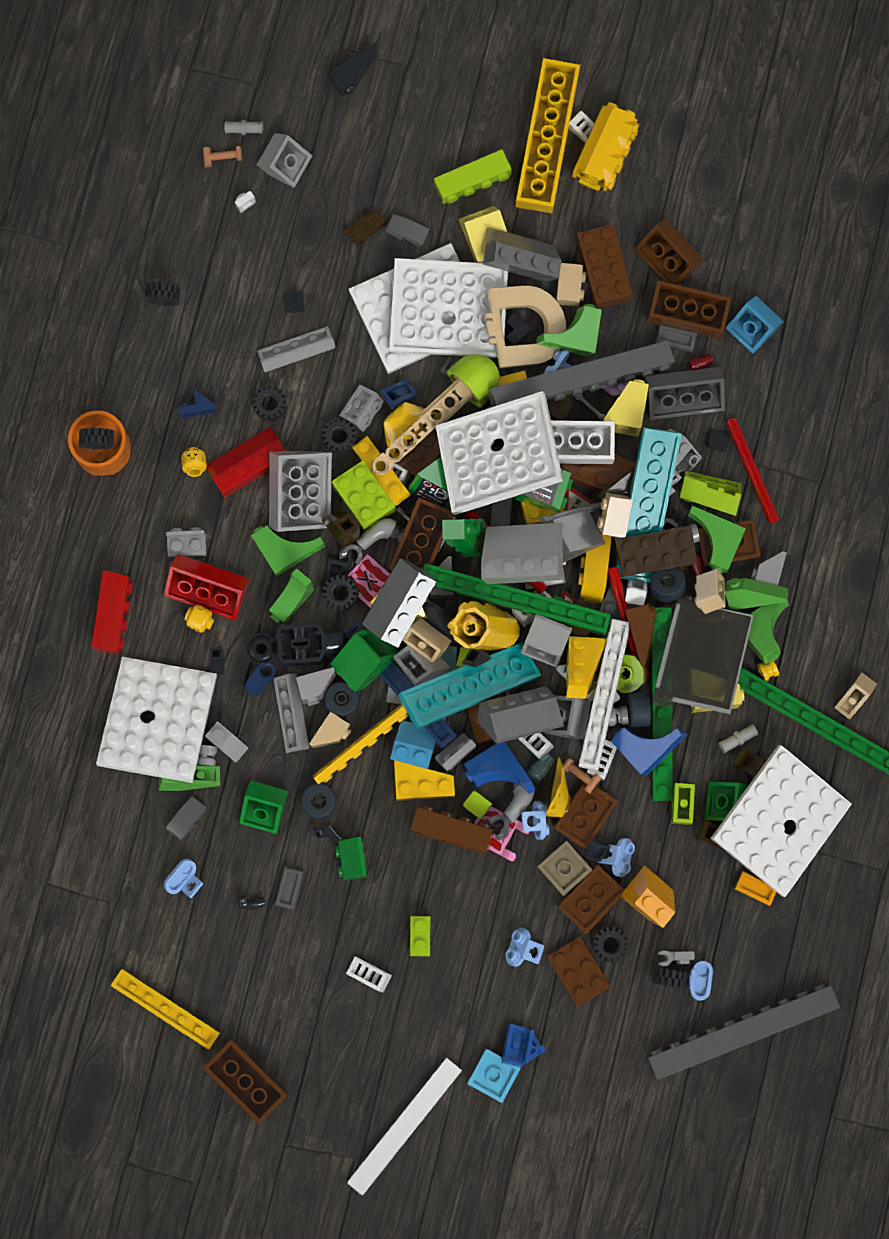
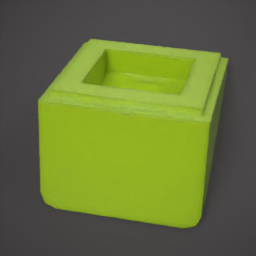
M473 791L463 804V807L481 820L493 804L476 791Z

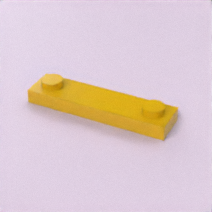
M368 436L352 447L359 458L365 462L395 506L411 495L392 469L383 475H377L372 471V462L380 455V452ZM378 461L375 464V468L379 472H383L386 468L383 461Z

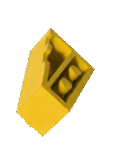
M602 535L605 544L586 552L585 557L582 556L580 568L584 569L583 573L579 575L578 584L581 585L580 596L584 598L585 602L599 604L603 602L611 545V536Z
M569 636L567 644L566 697L586 699L595 673L604 655L607 639Z
M394 760L397 801L455 797L454 776Z

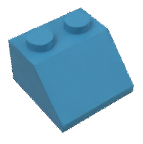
M755 296L745 304L726 329L753 354L773 335L784 321Z
M403 720L400 723L390 759L428 769L436 741L424 727L416 729L412 722Z

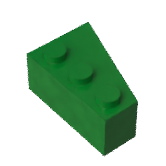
M484 519L442 520L443 540L451 547H456L455 550L462 552L461 556L482 557L485 541L484 534L486 533Z

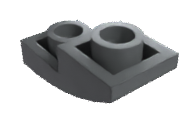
M393 214L385 231L400 240L404 238L421 247L429 229L414 221Z
M192 796L177 812L166 827V830L179 840H182L194 828V823L207 811V807Z

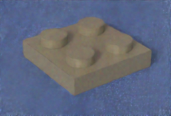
M567 841L538 866L540 871L562 896L592 871Z

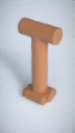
M237 146L236 150L216 153H211L210 147H204V167H211L212 160L237 158L238 161H242L241 147Z
M568 758L563 764L564 771L572 772L587 785L584 790L591 793L601 780V777L595 774L591 778L575 766V762L571 758Z

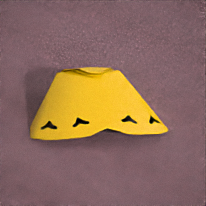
M404 402L389 414L383 423L387 447L422 416L421 412L425 408ZM432 410L431 415L435 414L433 420H439L440 414ZM419 423V429L416 432H414L413 429L411 430V432H413L416 435L417 439L420 438L419 436H417L419 432H426L425 428L423 429L424 424L421 425ZM410 435L404 436L403 443L406 446H411L413 440L408 445L407 439L413 438ZM392 448L389 451L394 459L399 457V451L395 453L396 448Z
M559 757L552 788L551 804L546 812V816L563 817L568 810L571 800L568 793L565 771Z

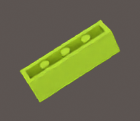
M502 149L434 178V186L442 203L448 202L450 204L457 201L458 197L472 195L479 188L486 189L490 187L493 182L507 180L511 175L512 169Z

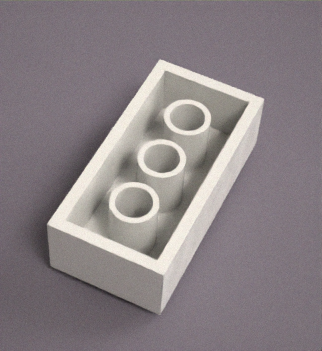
M551 421L559 463L613 464L615 422Z

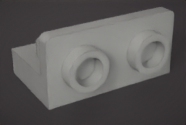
M359 385L339 416L342 419H346L347 422L350 421L359 430L364 432L377 411L380 410L384 401L376 392Z
M174 528L171 529V532H166L168 558H175L177 554L186 557L207 556L206 533L201 528H190V531Z
M462 733L435 757V760L448 772L474 750L476 744Z

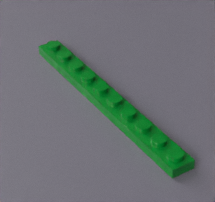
M424 564L423 570L433 574L436 580L433 586L435 588L529 614H538L551 620L602 634L607 632L610 614L501 584H486L480 578Z
M655 608L657 618H655L656 625L652 641V739H659L672 733V701L654 697L672 624V608ZM672 666L666 690L672 691ZM671 751L652 770L653 801H673Z
M741 669L738 684L744 693L889 775L888 751L747 670Z

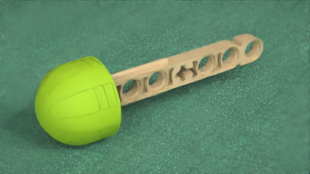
M471 354L457 361L455 365L447 370V374L453 383L421 412L422 416L385 450V453H381L372 462V471L377 475L387 473L394 466L393 463L399 462L434 428L436 429V425L445 423L468 401L477 407H481L489 400L488 392L490 389L499 385L500 375L495 363L481 354ZM447 397H452L455 401L454 406L451 408L445 405L444 401ZM432 410L440 411L441 417L439 420L431 418ZM419 423L421 425L426 424V432H419L417 436H419L420 438L417 439L416 435L413 432H411V430L413 429V431L416 432L419 429ZM410 435L413 438L411 446H406L403 443L404 436ZM390 449H398L399 457L397 459L390 457ZM383 461L386 468L383 472L376 470V462Z

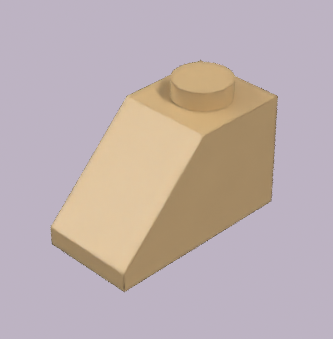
M861 673L837 703L835 709L848 719H851L871 695L877 683L864 673Z
M330 712L309 745L312 748L340 743L342 739L346 740L351 733L349 729L350 724Z

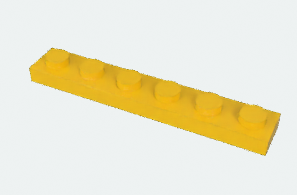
M403 704L399 705L313 775L315 781L318 784L321 782L324 784L332 778L331 774L336 770L341 771L347 766L346 762L350 758H357L365 746L370 747L378 740L376 737L381 733L383 735L388 733L393 728L392 724L396 721H403L408 716Z
M121 969L111 984L113 988L208 1050H210L220 1032L123 969Z

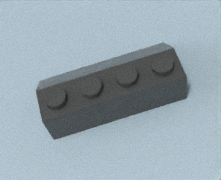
M490 227L487 228L483 265L545 282L559 279L561 258L554 245Z
M720 367L645 376V384H649L647 404L650 420L725 411L724 377Z
M399 558L363 620L362 625L380 639L399 647L436 583L433 574Z
M546 686L481 702L479 706L477 722L497 744L563 727V720L556 696Z

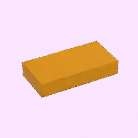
M742 871L734 888L768 906L771 905L776 891L765 882Z

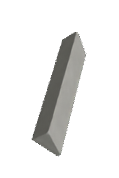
M327 326L260 349L257 353L264 372H268L334 349L335 344Z
M285 674L273 678L286 753L309 749L296 674Z

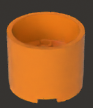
M90 411L78 417L70 428L68 434L70 451L86 472L95 476L113 475L127 464L131 455L130 438L121 422L114 415L105 411ZM88 427L113 430L114 447L107 450L79 447V430L83 428L88 429Z

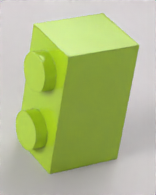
M675 783L673 785L671 824H693L695 784Z
M411 916L410 956H430V916Z

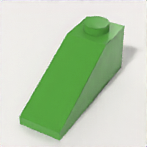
M735 578L726 582L725 595L730 610L787 602L788 588L747 578Z
M196 766L193 783L159 777V790L182 791L220 786V766Z

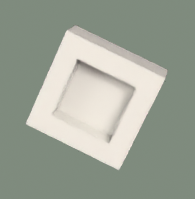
M250 191L240 194L235 201L236 208L240 213L256 203L255 197Z

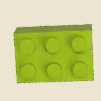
M361 461L332 481L333 488L364 532L375 522L385 519L396 511L395 505L364 461Z

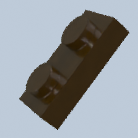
M373 208L349 226L345 233L358 246L384 226L386 221Z

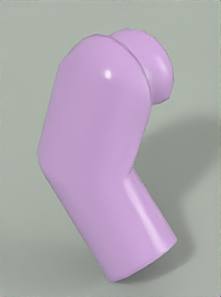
M622 380L620 383L610 387L607 384L600 387L610 395L617 396L621 395L628 383Z

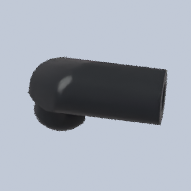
M319 825L314 830L316 838L330 837L335 844L343 839L332 825Z
M241 896L237 899L240 909L254 910L266 906L264 897L248 901L247 896Z

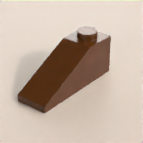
M651 603L626 610L641 666H645L649 662L656 625L655 618H657V612L655 607L651 606Z

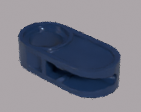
M272 663L259 664L245 684V689L249 695H260L274 678L276 670ZM264 666L271 667L272 673L269 676L261 674V669Z

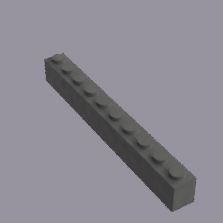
M664 341L494 387L488 392V397L492 407L541 391L545 393L546 401L551 399L559 401L564 399L566 395L572 394V396L582 394L584 390H598L602 385L607 384L610 387L618 384V381L625 380V382L634 380L635 376H649L657 370L665 372L671 369L670 367L675 360L669 342Z
M825 983L814 987V992L808 994L807 991L796 994L797 998L790 1001L789 998L778 1001V1006L771 1008V1005L759 1009L761 1013L753 1015L752 1012L741 1016L742 1020L735 1022L734 1019L723 1023V1028L717 1030L716 1027L705 1030V1035L699 1037L698 1034L687 1037L688 1041L680 1044V1041L668 1045L670 1049L662 1051L659 1048L650 1052L651 1056L647 1058L656 1080L839 1009L840 1006L832 986H826Z

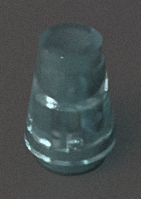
M546 754L529 767L527 774L535 782L539 783L540 780H544L555 760L549 754Z

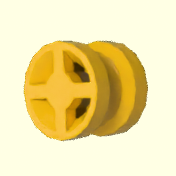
M774 661L766 665L764 663L757 664L759 674L764 681H768L772 676L776 677L779 675Z

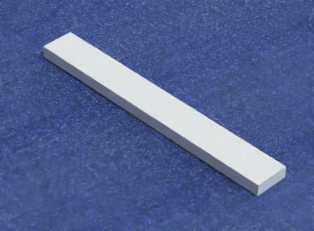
M611 620L579 762V767L599 770L630 631V624L627 621Z
M446 1058L347 1182L361 1195L366 1192L462 1071L449 1059Z

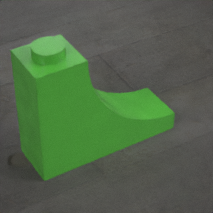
M585 304L577 309L575 318L567 330L560 334L544 333L537 337L536 344L558 350L567 349L570 353L586 357L595 354L602 310L595 308L594 305Z
M692 506L688 517L694 519L703 527L710 540L711 558L708 566L712 567L711 570L718 569L721 574L722 572L726 573L746 528Z
M268 525L256 528L253 531L254 534L251 535L276 577L325 547L320 537L304 543L284 540L273 533Z
M298 569L292 573L288 585L269 609L272 614L270 617L278 624L282 622L285 625L314 591L312 581Z
M788 599L784 603L761 606L750 614L754 616L747 644L765 665L775 661L781 654L773 632L777 618L789 606ZM737 623V624H736V627H737L738 633H740V629H741V625H742V624H738V623Z

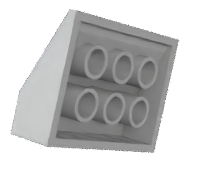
M270 452L269 528L277 532L327 528L322 519L331 514V452Z
M563 523L487 527L482 554L481 579L486 584L563 580Z

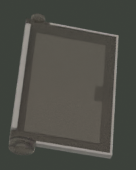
M683 596L682 600L678 599L652 701L660 707H670L673 701L730 714L754 615L722 608L705 614L701 608L696 606L691 596Z

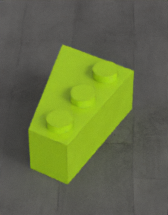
M685 471L680 498H683L686 502H695L736 516L741 497V483Z

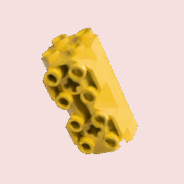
M608 103L607 106L602 107L573 170L572 177L576 179L578 176L580 178L579 182L582 185L594 190H600L601 187H604L603 191H607V189L612 190L616 181V173H620L624 158L627 157L631 148L632 140H635L638 133L639 124L634 118L636 115L634 112L619 109L614 103Z
M470 601L468 604L464 602L460 605L456 617L448 624V628L451 629L450 634L454 636V640L467 649L500 651L512 647L520 636V626L517 619L490 603H486L483 606L475 601Z

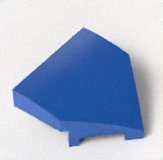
M509 1024L501 1063L522 1067L545 1052L546 1049L543 1045L541 1046L535 1037L533 1029L530 1031L528 1028Z

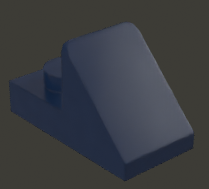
M405 379L382 389L380 394L394 411L401 403L414 398L417 392L409 381Z
M194 390L196 404L184 403L181 405L182 407H177L180 419L218 413L216 405L196 390Z

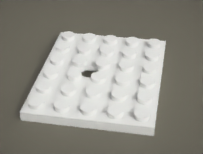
M451 243L416 259L460 262ZM394 269L349 289L388 374L431 355L389 352ZM446 311L441 315V321L446 325H451L456 320L453 312Z
M395 258L389 352L450 356L481 354L488 358H498L496 344L489 345L488 341L489 339H494V337H488L486 322L491 321V319H485L484 315L491 313L487 289L507 287L508 271L483 265V263ZM500 309L503 334L505 330L506 309ZM446 311L453 312L456 316L455 322L451 325H446L441 321V315Z
M543 391L436 425L449 500L454 515L563 481L546 396ZM498 438L503 439L504 447L498 452L492 451L491 446L494 440Z
M122 657L96 762L97 766L193 783L217 674ZM144 711H152L155 714V719L146 724L141 721L140 715Z
M778 745L711 839L779 895L786 897L852 804L782 745ZM787 820H793L796 824L794 833L790 835L784 832L783 825Z

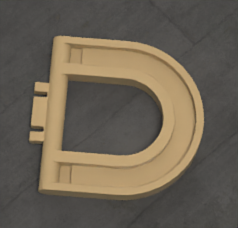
M534 286L487 289L491 313H487L484 316L485 319H491V321L486 322L488 337H494V339H489L488 341L489 345L496 344L499 368L534 366L554 357L558 349L537 344L505 346L500 309L531 308L541 316L544 322V333L560 334L566 330V320L558 302L549 293Z

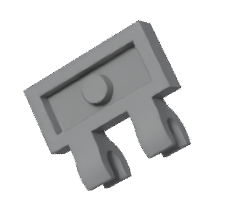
M658 952V955L666 957L665 962L658 963L659 966H667L671 961L675 960L676 964H690V960H695L694 952Z

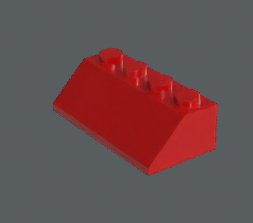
M269 427L208 463L206 469L223 497L226 498L270 471V452L285 451V449Z
M177 554L169 569L164 596L192 606L201 605L211 610L212 613L236 621L246 595L249 578Z
M103 571L91 646L96 652L119 655L120 650L124 648L125 640L122 639V634L127 629L125 615L130 610L128 595L132 594L133 582H131L128 576Z

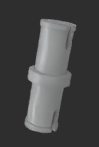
M225 121V133H242V135L247 133L263 134V121Z
M751 724L739 732L735 731L727 739L720 741L719 746L723 753H726L738 745H744L745 741L757 736L758 732L755 726Z

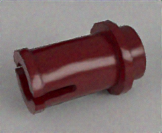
M708 354L696 359L693 357L688 361L690 370H698L712 366L714 362L712 361V355Z
M699 554L696 555L697 564H691L695 577L706 573L701 562L702 557H699Z

